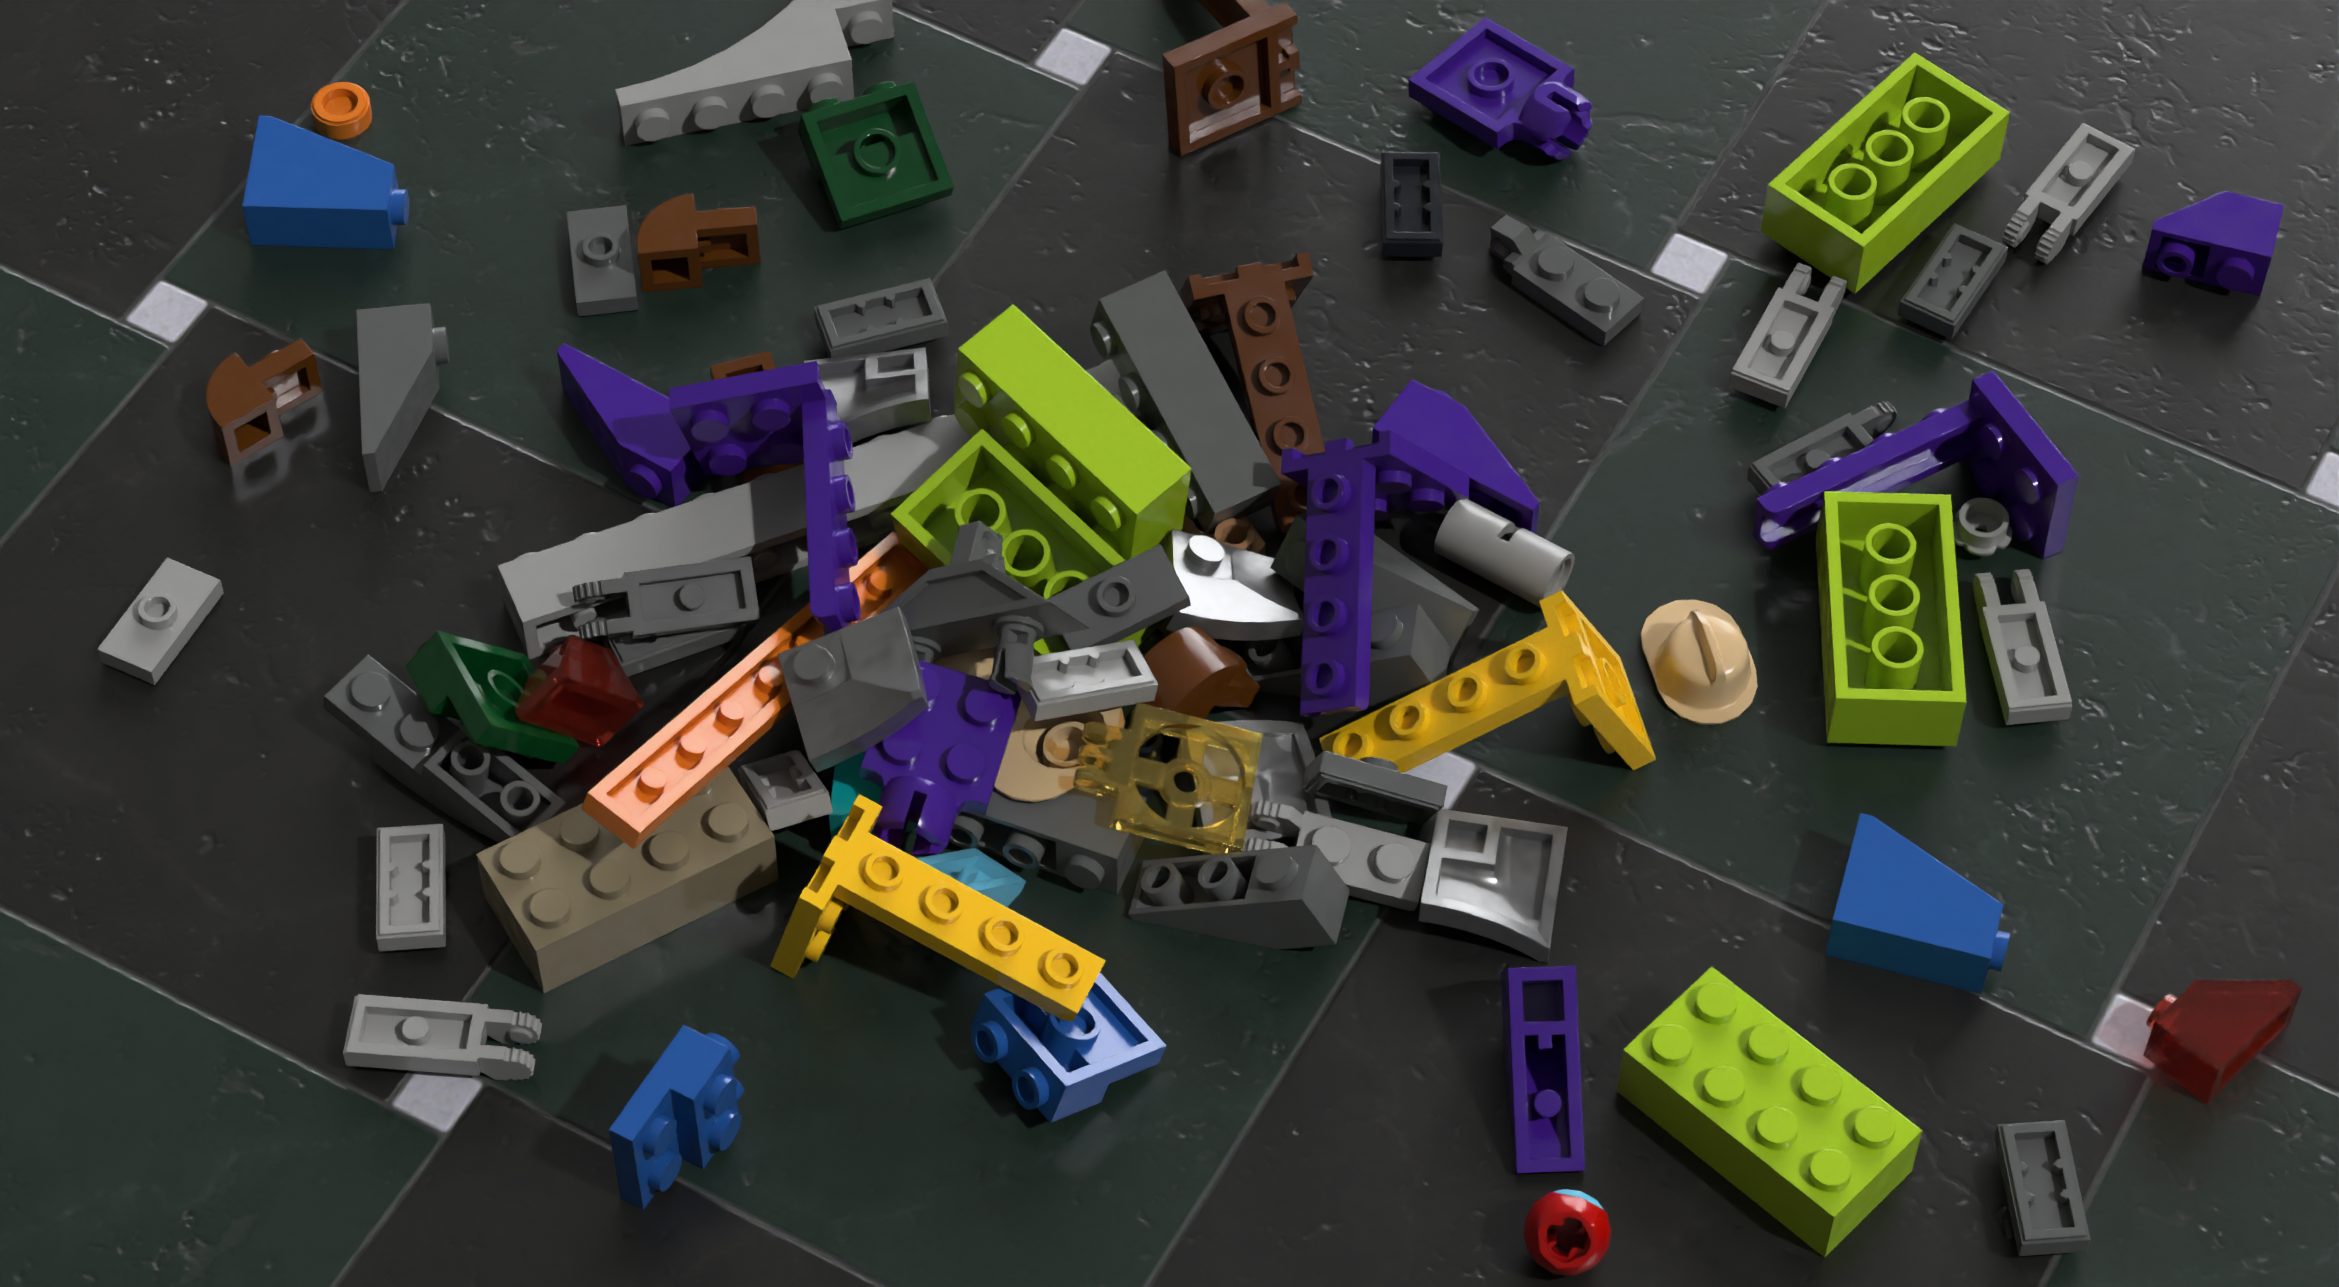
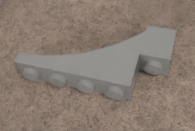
M793 0L765 25L730 48L693 66L663 77L615 89L620 130L625 146L804 110L828 98H838L840 102L854 99L852 59L848 47L894 38L892 0Z

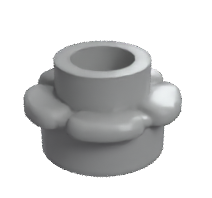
M1974 498L1964 503L1961 509L1956 512V522H1953L1954 542L1958 546H1963L1970 554L1990 556L1995 553L1997 548L2004 549L2011 542L2013 531L2008 526L2009 515L2005 507L1999 502L1990 498Z

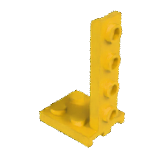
M1562 590L1539 601L1548 627L1319 738L1323 751L1356 760L1364 757L1386 759L1398 766V772L1405 773L1567 694L1576 718L1583 727L1590 724L1593 725L1595 734L1607 754L1616 751L1633 771L1656 760L1620 656Z
M859 794L837 836H834L824 853L811 881L799 896L770 966L794 978L805 958L817 963L835 931L834 926L842 911H847L851 905L1065 1021H1073L1099 975L1105 960L872 835L871 832L883 806Z

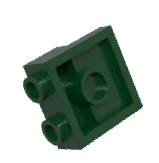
M893 81L881 82L867 88L860 97L840 102L838 98L824 99L811 105L806 110V113L801 114L798 133L817 184L822 183L839 229L952 195L953 183L913 81L897 86Z
M436 631L429 640L419 647L417 653L405 665L418 688L417 697L420 703L437 717H450L461 720L460 727L462 731L478 746L484 748L494 747L518 753L529 759L535 757L564 764L579 748L578 743L526 654Z

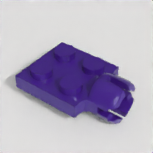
M1484 17L1408 79L1409 97L1497 150L1511 140H1520L1550 159H1566L1570 157L1571 151L1552 139L1557 140L1570 149L1578 150L1588 136L1593 124L1589 114L1593 107L1592 103L1582 94L1571 89L1574 86V68L1487 17Z
M919 660L928 707L901 729L866 749L859 778L871 781L881 789L878 804L883 807L873 828L874 835L900 849L908 821L917 823L916 834L918 835L911 855L931 856L940 854L946 848L956 817L961 812H976L986 815L1022 698L1018 690L1015 695L1001 693L989 686V680Z

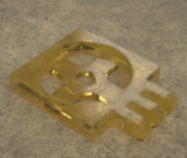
M1137 702L1131 713L1128 730L1100 722H1088L1084 725L1082 740L1087 745H1083L1079 749L1077 762L1083 767L1075 770L1073 786L1081 791L1115 799L1110 828L1211 854L1241 852L1244 845L1263 734ZM1159 733L1180 738L1176 759L1171 760L1168 764L1138 757L1140 747L1148 739ZM1206 745L1230 752L1239 767L1238 781L1209 774L1208 769L1203 765ZM1180 772L1191 773L1197 779L1198 788L1190 793L1182 792L1175 786L1174 776ZM1136 785L1159 790L1162 798L1168 803L1165 819L1148 807L1140 796ZM1204 802L1232 809V814L1223 821L1205 827H1192L1194 810Z

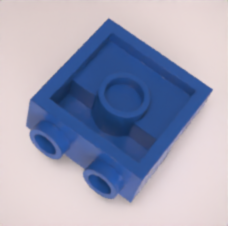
M1101 973L1097 976L1073 1021L1062 1020L1000 987L984 993L969 1029L972 1045L978 1057L986 1063L996 1061L1012 1079L1013 1093L1019 1104L1028 1110L1038 1108L1050 1123L1100 1103L1110 1083L1159 1064L1166 1048V1044Z
M683 1025L609 1128L620 1199L644 1210L657 1190L666 1191L674 1182L680 1170L682 1159L704 1169L717 1149L724 1151L731 1145L742 1121L737 1102L744 1094V1087L734 1077L733 1071L734 1065L740 1058V1053L729 1040L715 1033L704 1035Z

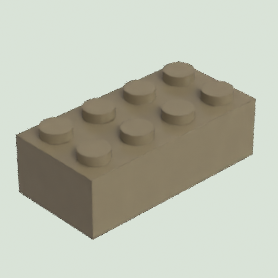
M728 766L634 849L581 809L582 803L476 854L484 897L543 993L555 989L779 880L774 835Z

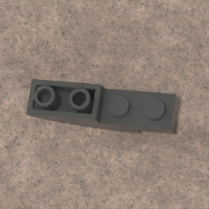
M369 654L324 696L323 708L372 747L370 758L372 761L450 817L498 843L557 816L565 808L566 802L501 749L478 746L464 734L462 729H459L450 720L430 713L420 703L417 693Z

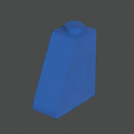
M259 115L242 204L251 245L394 249L398 225H407L409 217L407 189L398 188L394 164L273 116Z
M1860 813L1832 920L1825 955L1982 994L1988 969L1999 972L2002 970L2010 933L1998 930L2004 904L1874 816Z

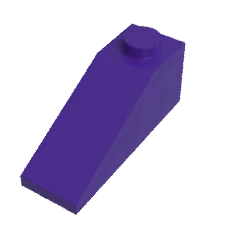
M563 343L557 350L562 390L624 482L635 493L645 499L651 500L655 498L670 507L680 505L704 478L705 474L670 411L669 398Z
M1412 379L1373 427L1372 443L1379 442L1380 432L1392 430L1469 474V500L1508 519L1520 529L1525 528L1536 534L1540 502L1464 405L1456 402L1447 393L1433 390ZM1456 501L1447 502L1444 504L1449 507H1452L1456 503Z
M1576 966L1507 968L1500 973L1503 1042L1516 1173L1585 1171Z

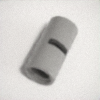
M1469 499L1456 501L1451 507L1438 530L1434 543V551L1438 555L1540 608V600L1558 591H1563L1572 572L1575 560L1574 554L1525 528L1520 529L1508 519Z

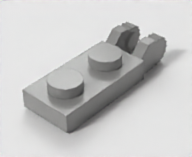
M2082 123L2027 190L2023 203L2007 224L2002 241L2014 248L2017 247L2030 232L2038 217L2051 224V226L2042 235L2037 244L2035 259L2045 264H2050L2061 251L2069 234L2075 235L2131 165L2135 149Z
M1798 263L1783 289L1778 287L1739 356L1730 375L1729 387L1786 408L1832 325L1833 317L1841 304L1847 281L1833 276L1829 283L1826 284L1819 301L1803 297V294L1806 293L1810 285L1812 268Z
M2029 569L2013 570L2011 593L2015 604L2001 605L1991 572L1975 574L1973 591L1979 625L2006 725L2069 719L2072 710V699L2045 601L2039 600L2031 571Z
M1259 800V802L1251 804L1248 818L1252 824L1264 828V830L1269 829L1272 832L1295 837L1294 847L1317 845L1349 888V896L1410 912L1415 911L1421 894L1431 848L1430 843L1304 811L1301 814L1292 806L1276 804L1266 800ZM1250 837V839H1245L1242 842L1241 851L1284 848L1288 846L1275 841Z
M358 994L354 998L343 1056L346 1066L480 1076V1072L495 1080L513 1079L514 1081H523V1079H529L530 1076H533L536 1061L533 1058L534 1055H530L529 1051L515 1049L514 1047L509 1049L505 1046L486 1045L487 1035L503 1044L520 1043L521 1045H530V1043H536V1040L540 1039L542 1023L540 1019L535 1017L536 1015H530L528 1012L489 1009L488 1004Z

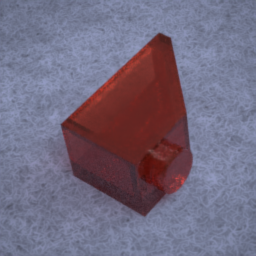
M571 635L563 644L553 649L547 660L528 678L515 712L522 721L602 747L644 706V703L611 649Z
M2196 980L2178 998L2173 994L2165 996L2151 1012L2146 1025L2152 1030L2143 1056L2207 1105L2290 1024L2302 987L2292 980Z

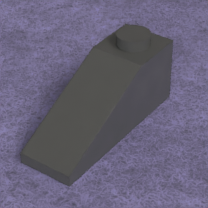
M430 303L356 310L362 456L370 492L383 491L440 389L438 364L449 363L446 327H434Z
M1307 513L1296 515L1270 567L1303 592ZM1374 535L1372 611L1419 603L1451 647L1448 662L1451 663L1480 609Z

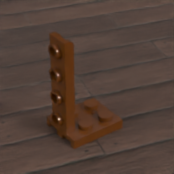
M1198 0L1223 28L1162 54L1169 144L1180 156L1302 103L1301 94L1295 88L1294 71L1300 68L1299 50L1293 44L1292 26L1298 24V17L1286 2L1270 7L1264 0Z
M1309 252L1296 254L1293 260L1264 266L1261 265V261L1236 266L1235 272L1202 278L1201 274L1188 276L1178 294L1201 336L1215 334L1226 329L1229 331L1252 431L1281 482L1273 503L1270 505L1279 536L1288 533L1296 515L1307 513V487L1281 474L1282 450L1294 448L1305 455L1325 452L1291 308L1314 276Z

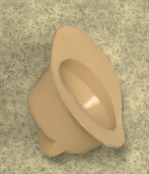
M1676 600L1658 607L1646 618L1640 634L1642 650L1653 675L1657 690L1668 708L1682 719L1700 725L1723 724L1738 718L1752 704L1758 687L1756 668L1747 642L1730 614L1711 603L1699 600Z
M1122 706L1036 722L1033 721L1028 709L1025 708L1016 716L994 788L1013 800L1039 802L1059 797L1073 789L1085 778L1097 781L1111 764L1113 751L1122 740L1125 725Z

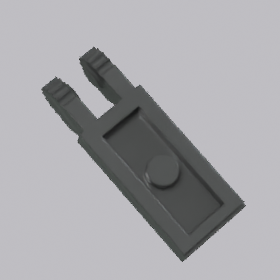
M1882 401L1853 416L1851 413H1848L1752 462L1748 469L1747 480L1762 496L1766 490L1781 482L1790 483L1814 472L1822 463L1831 458H1844L1867 447L1878 434L1881 435L1896 421V417H1898V412L1888 401Z
M751 556L624 572L622 578L592 581L572 587L574 601L586 604L625 595L628 617L610 620L595 619L578 626L580 641L584 642L614 639L631 635V639L758 623L760 620Z

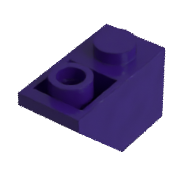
M2223 191L2156 219L2153 223L2142 268L2173 277H2181L2224 287L2232 291H2241L2261 296L2284 204Z

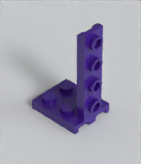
M817 361L669 388L670 411L706 477L736 475L747 469L774 464L790 465L804 460L810 610L815 620L824 624V636L852 625L853 621H859L861 618L859 595L855 584L850 582L849 567L858 565V550L854 533L851 528H847V513L855 512L856 503L851 479L848 474L845 475L844 460L853 458L852 439L847 423L840 420L837 413V402L831 390L825 389L821 381L820 367Z
M1992 370L1972 380L1968 400L1948 409H1936L1927 414L1919 423L1895 434H1882L1867 447L1844 458H1831L1822 463L1812 473L1790 483L1781 482L1770 487L1756 500L1752 536L1761 547L1775 549L1817 529L1824 491L1894 493L1963 460L1972 471L1975 483L1982 494L1988 498L1993 497L1995 501L2005 507L2009 515V524L2014 534L2021 541H2028L2043 560L2064 549L2079 474L1995 371Z
M1392 430L1380 432L1379 442L1353 446V441L1343 438L1325 442V452L1305 455L1294 448L1282 450L1281 474L1307 487L1300 715L1307 718L1366 710L1369 705L1374 522L1387 520L1390 518V512L1406 509L1417 512H1436L1444 508V503L1469 499V474Z

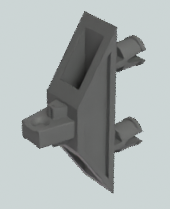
M981 521L963 524L959 528L950 565L929 569L879 614L900 607L907 619L918 660L932 663L941 657L995 647L989 686L1005 694L1015 695L1017 685L1029 692L1032 687L1033 644L1041 638L1090 628L1005 574L1004 557L1002 556L1003 537L999 533L997 534Z

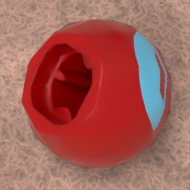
M1561 1189L1547 1193L1533 1204L1525 1217L1523 1238L1527 1252L1537 1265L1554 1275L1575 1276L1589 1271L1601 1262L1610 1247L1612 1229L1608 1214L1596 1199L1582 1191Z

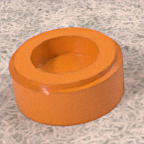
M350 82L332 83L321 88L312 98L311 111L314 125L318 132L325 137L336 140L356 137L363 133L372 121L369 96L357 84Z

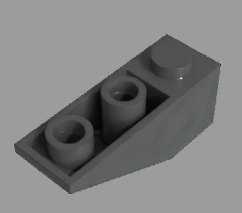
M1419 603L1372 611L1369 707L1382 708L1447 675L1451 647ZM1303 630L1300 636L1246 641L1243 660L1247 664L1245 671L1263 687L1260 692L1301 697Z
M1085 778L1073 789L1055 799L1039 802L1013 800L994 788L986 815L976 812H961L956 817L949 841L961 848L972 849L976 847L1000 855L1021 868H1038L1065 877L1074 885L1084 889L1092 890L1098 888L1117 895L1146 835V797L1089 778Z
M1317 845L1144 860L1128 915L1135 921L1277 950L1336 945L1350 890Z

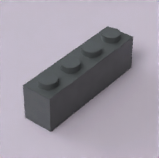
M1164 270L1100 298L1092 319V325H1090L1091 338L1102 358L1107 359L1111 357L1121 376L1118 379L1119 389L1128 408L1132 412L1140 411L1149 430L1192 468L1185 508L1187 517L1191 520L1197 518L1205 534L1215 531L1218 524L1224 520L1231 518L1241 519L1272 505L1281 482L1167 272Z

